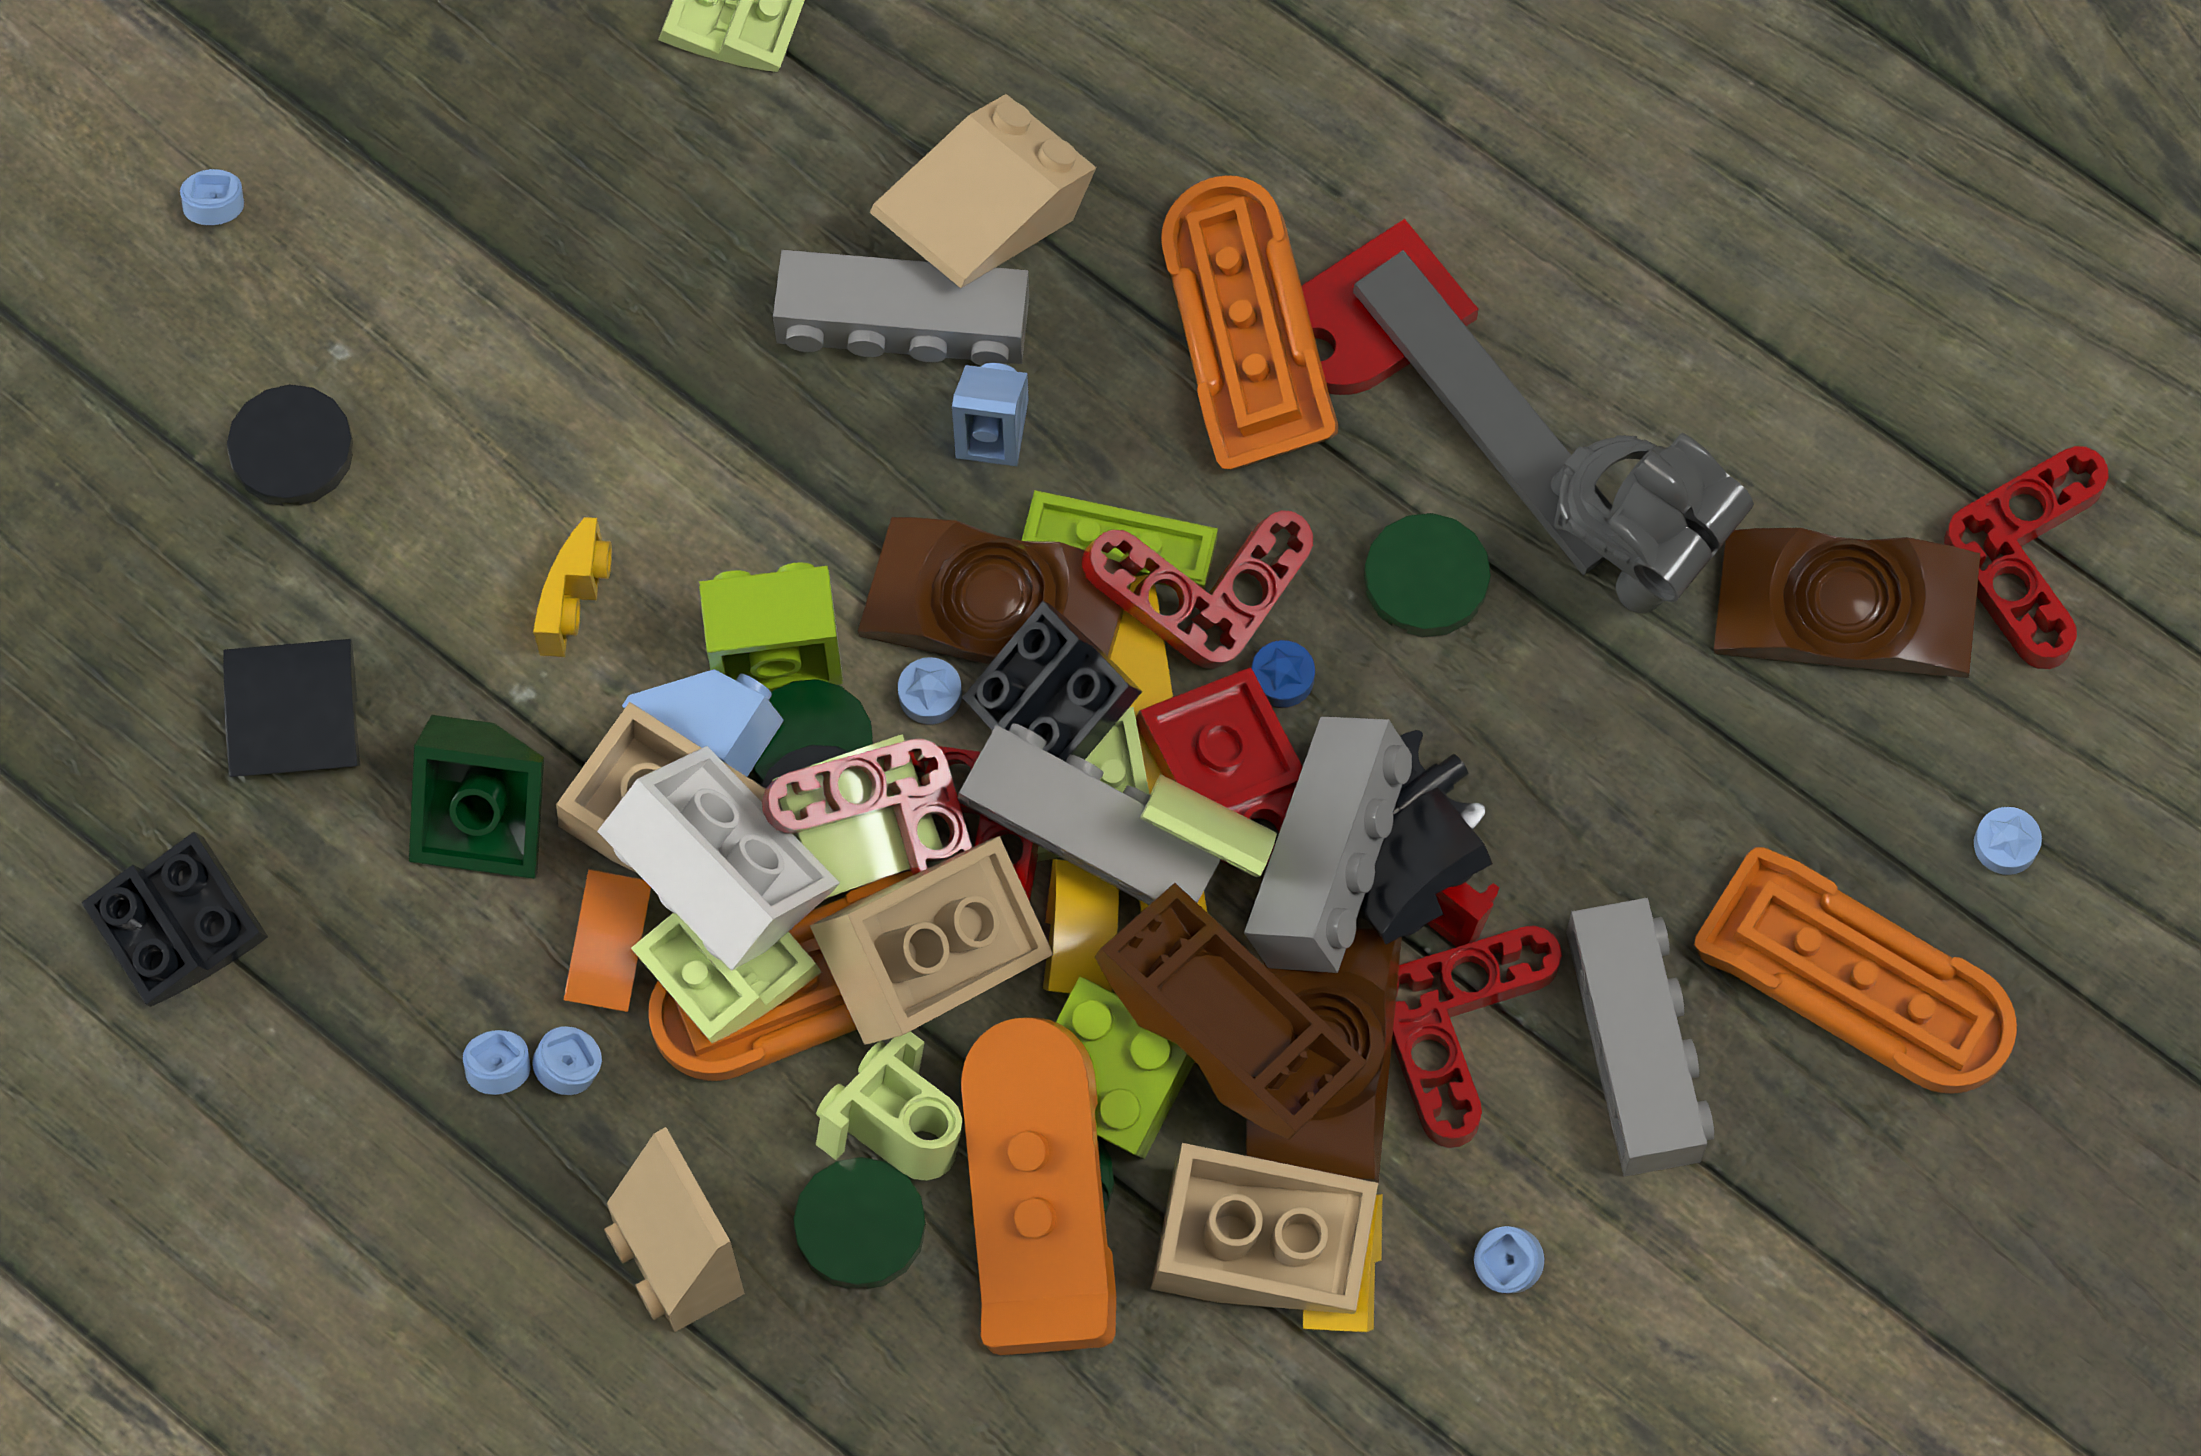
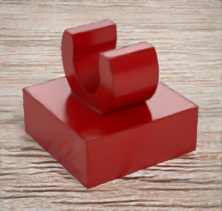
M1465 882L1461 885L1442 890L1435 895L1443 915L1426 924L1456 947L1475 942L1480 937L1494 906L1493 903L1498 894L1499 887L1492 883L1485 892L1479 893Z

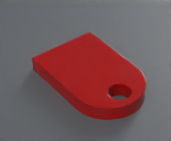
M1406 219L1395 224L1301 286L1315 339L1327 341L1334 349L1331 357L1321 361L1329 394L1351 395L1364 392L1410 364L1408 359L1353 293L1356 282L1402 250L1406 252L1465 326L1477 320V306Z
M1251 667L1139 711L1136 716L1137 726L1163 776L1250 820L1256 818L1266 819L1272 822L1280 833L1303 766ZM1274 844V846H1273V849H1272V851H1271V854H1270V856H1269V859H1268L1267 864H1266L1265 867H1267L1268 864H1269V861H1270L1272 852H1273V850H1274L1275 844Z

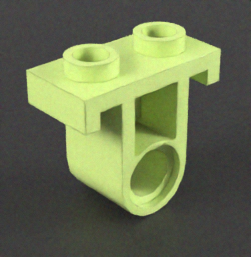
M908 1032L902 1036L894 1037L888 1044L883 1041L877 1042L861 1061L858 1068L859 1074L846 1087L842 1084L834 1086L820 1103L816 1115L820 1117L816 1146L837 1160L845 1151L847 1133L849 1132L900 1172L913 1179L927 1181L939 1178L948 1172L955 1161L961 1133L962 1116L959 1107L947 1095L919 1075L924 1041L912 1032ZM920 1131L930 1132L939 1139L923 1140L914 1133Z

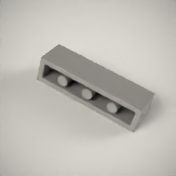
M781 250L773 311L776 342L778 344H787L790 348L802 352H815L822 347L848 349L851 353L863 357H877L885 352L909 354L914 359L923 362H939L945 358L972 360L980 366L986 363L1022 364L1029 306L1028 270L994 268L960 288L930 262Z
M1320 717L1244 931L1245 936L1268 968L1338 973L1345 950L1353 943L1356 933V918L1365 893L1373 885L1375 863L1383 839L1392 830L1393 810L1402 784L1408 781L1412 769V755L1389 719Z
M1012 724L1009 731L998 725L995 726L958 794L959 803L1148 905L1174 883L1180 886L1198 903L1221 859L1140 819L1150 798L1149 794L1129 785L1126 786L1122 793L1103 783L1100 779L1104 772L1098 767L1075 755L1070 754L1065 762L1044 751L1043 748L1047 742L1025 727Z
M1648 898L1571 911L1566 933L1623 1176L1700 1163L1707 1146V1140L1714 1139L1713 1119L1708 1102L1706 1100L1697 1102L1692 1078L1699 1077L1698 1058L1692 1039L1682 1040L1677 1017L1684 1016V1002L1678 979L1676 977L1667 979L1662 956L1669 955L1670 948L1663 918L1652 917Z

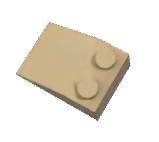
M1005 94L968 115L873 204L870 213L958 287L962 288L1073 221L1096 167L1080 155L1072 145L1062 140L1030 114L1024 106Z
M629 702L557 802L558 826L611 861L636 872L617 857L614 848L597 831L638 778L701 749V747ZM724 763L762 802L765 788ZM778 800V805H779V808H780V810H781V812H782L783 809H782L780 800Z
M1000 836L869 895L810 925L864 1045L902 1036L1054 955Z
M665 1127L657 1131L648 1141L608 1200L607 1206L614 1224L606 1227L604 1230L622 1264L634 1258L645 1280L635 1284L653 1320L665 1314L672 1329L676 1332L745 1293L732 1245L668 1129Z
M1182 1143L1174 1163L1151 1289L1217 1303L1355 1314L1378 1183Z

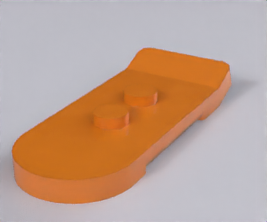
M1218 176L1193 185L1179 196L1168 211L1162 227L1161 243L1167 270L1171 275L1198 385L1197 393L1216 461L1223 469L1235 470L1333 438L1338 433V421L1328 392L1286 224L1276 202L1264 187L1244 177Z
M1755 847L1746 855L1695 937L1694 946L1700 958L1706 964L1738 977L1913 1083L1928 1090L1939 1093L1967 1092L1984 1085L2001 1070L2013 1049L2017 1023L2010 998L1993 977L1963 958H1952L1839 891L1834 882L1792 858L1764 847Z
M907 871L894 874L851 890L845 898L808 913L788 932L814 960L821 973L760 1018L714 1043L708 1040L662 984L657 981L649 1002V1024L655 1043L663 1057L674 1068L690 1077L707 1081H721L741 1076L857 1030L810 925L869 895L913 876L912 872Z
M1037 1017L1009 1019L994 1025L977 1039L966 1057L961 1078L982 1301L980 1336L983 1344L992 1353L1000 1356L1105 1347L1112 1343L1116 1334L1117 1296L1113 1254L1107 1244L1095 1109L1098 1099L1092 1060L1079 1038L1057 1022Z

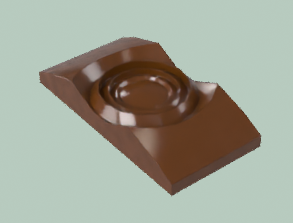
M891 517L858 628V634L863 638L990 664L1037 607L1045 601L1066 617L1111 658L1124 609L1094 587L1086 578L1082 568V556L1085 552L1083 549L1061 542L1021 541L997 536L955 520ZM1110 558L1107 559L1104 566L1107 572L1111 574L1120 568L1124 569L1120 562Z
M1805 528L1734 530L1725 541L1714 654L1969 678L1980 553L1909 537L1864 540L1836 537Z
M1176 883L1171 885L1100 948L1095 955V959L1108 983L1138 1026L1170 1040L1182 1048L1186 1055L1199 1065L1220 1103L1258 1126L1288 1140L1367 1064V1061Z
M1356 929L1353 943L1350 947L1346 948L1338 973L1268 968L1264 962V966L1360 1054L1367 1061V1064L1290 1140L1268 1131L1247 1119V1156L1379 1184L1402 937L1385 944L1374 929Z

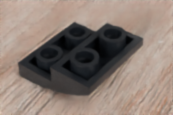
M1043 601L962 698L992 731L996 725L1009 731L1012 724H1018L1036 733L1047 742L1043 748L1044 751L1066 762L1070 754L1085 760L1140 696L1142 691L1085 634L1052 605Z
M352 639L223 650L224 705L229 777L360 766L355 702H358Z
M1438 787L1417 798L1393 815L1392 830L1383 839L1375 863L1373 885L1365 893L1359 910L1385 944L1400 937L1410 936L1418 932L1424 924L1443 915L1435 894L1448 887H1455L1467 882L1473 874L1493 864L1485 844Z
M192 832L144 869L132 864L81 902L143 1001L150 1007L208 978L268 938V935L205 838L196 832Z

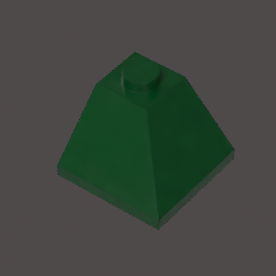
M431 715L414 745L409 862L535 879L538 873L544 757L495 723Z

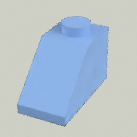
M986 363L981 367L965 365L952 402L955 455L957 459L1009 466L1018 465L1028 405L1027 373L1017 372L1011 366L1001 363Z
M715 669L631 694L622 705L625 709L628 703L631 702L701 748L708 746L721 761L746 777L784 721L769 702L772 693L763 684L742 673L734 680Z

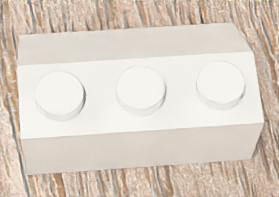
M708 746L638 778L597 831L614 848L617 857L623 863L632 867L658 894L662 904L673 913H676L703 941L707 951L715 958L722 960L731 971L770 949L830 895L840 883L792 833L776 830L768 823L763 814L762 802Z

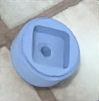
M219 169L203 170L191 175L181 185L180 195L183 212L189 220L197 224L219 225L236 218L244 208L242 184L239 178L230 172Z
M921 658L910 663L903 670L898 681L900 706L909 718L918 723L931 725L948 720L958 710L962 699L961 680L957 671L948 662L939 658Z
M2014 807L1997 808L1986 814L1977 828L1974 836L1975 853L1980 862L1989 870L2003 875L2017 874L2026 870L2035 860L2041 847V831L2037 822L2027 812Z
M558 1027L550 1030L541 1039L534 1052L532 1064L536 1077L547 1089L562 1095H574L583 1092L592 1084L600 1070L602 1056L599 1046L586 1032L574 1027Z
M495 1030L480 1034L468 1043L463 1052V1064L468 1083L477 1091L485 1094L497 1095L513 1091L520 1087L530 1074L531 1065L527 1045L520 1036L509 1031Z
M1503 1226L1492 1229L1480 1239L1474 1254V1265L1478 1277L1490 1289L1501 1293H1519L1532 1287L1540 1278L1544 1267V1253L1537 1238L1529 1231L1519 1227Z

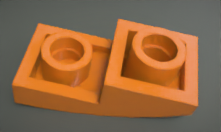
M588 869L565 989V1001L628 1012L638 956L631 947L642 939L651 887L644 879Z

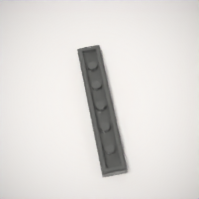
M1402 250L1356 282L1353 288V293L1582 575L1584 576L1605 561V557L1580 538L1566 530H1558L1554 527L1558 496L1552 491L1551 480L1564 466L1571 454L1406 252ZM1595 485V492L1607 509L1611 510L1612 504Z

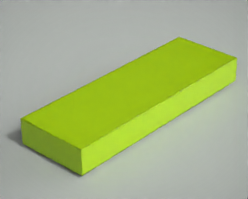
M1034 490L1022 541L1061 542L1086 550V547L1102 533L1113 529L1124 530L1137 537L1205 590L1218 538V528ZM1114 548L1109 553L1102 552L1107 558L1118 562L1121 561L1124 555L1117 548ZM1144 568L1135 576L1150 575V572ZM1156 583V584H1161V585L1169 586V585L1164 584V583Z

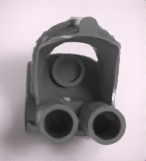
M1681 433L1671 446L1667 448L1657 446L1645 439H1637V436L1626 435L1606 438L1588 447L1584 446L1582 448L1579 446L1551 480L1552 491L1558 496L1554 527L1558 530H1566L1577 536L1623 570L1616 582L1617 596L1627 609L1636 613L1651 612L1664 601H1677L1754 505L1748 491L1725 472L1707 449L1685 433ZM1624 459H1641L1619 488L1612 509H1607L1595 492V485L1600 476L1610 466Z

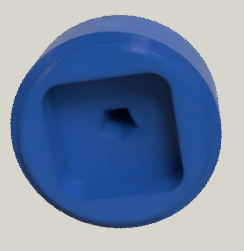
M1274 641L1262 647L1253 659L1252 670L1272 706L1291 707L1301 703L1310 694L1314 685L1315 665L1309 652L1301 645L1292 641Z

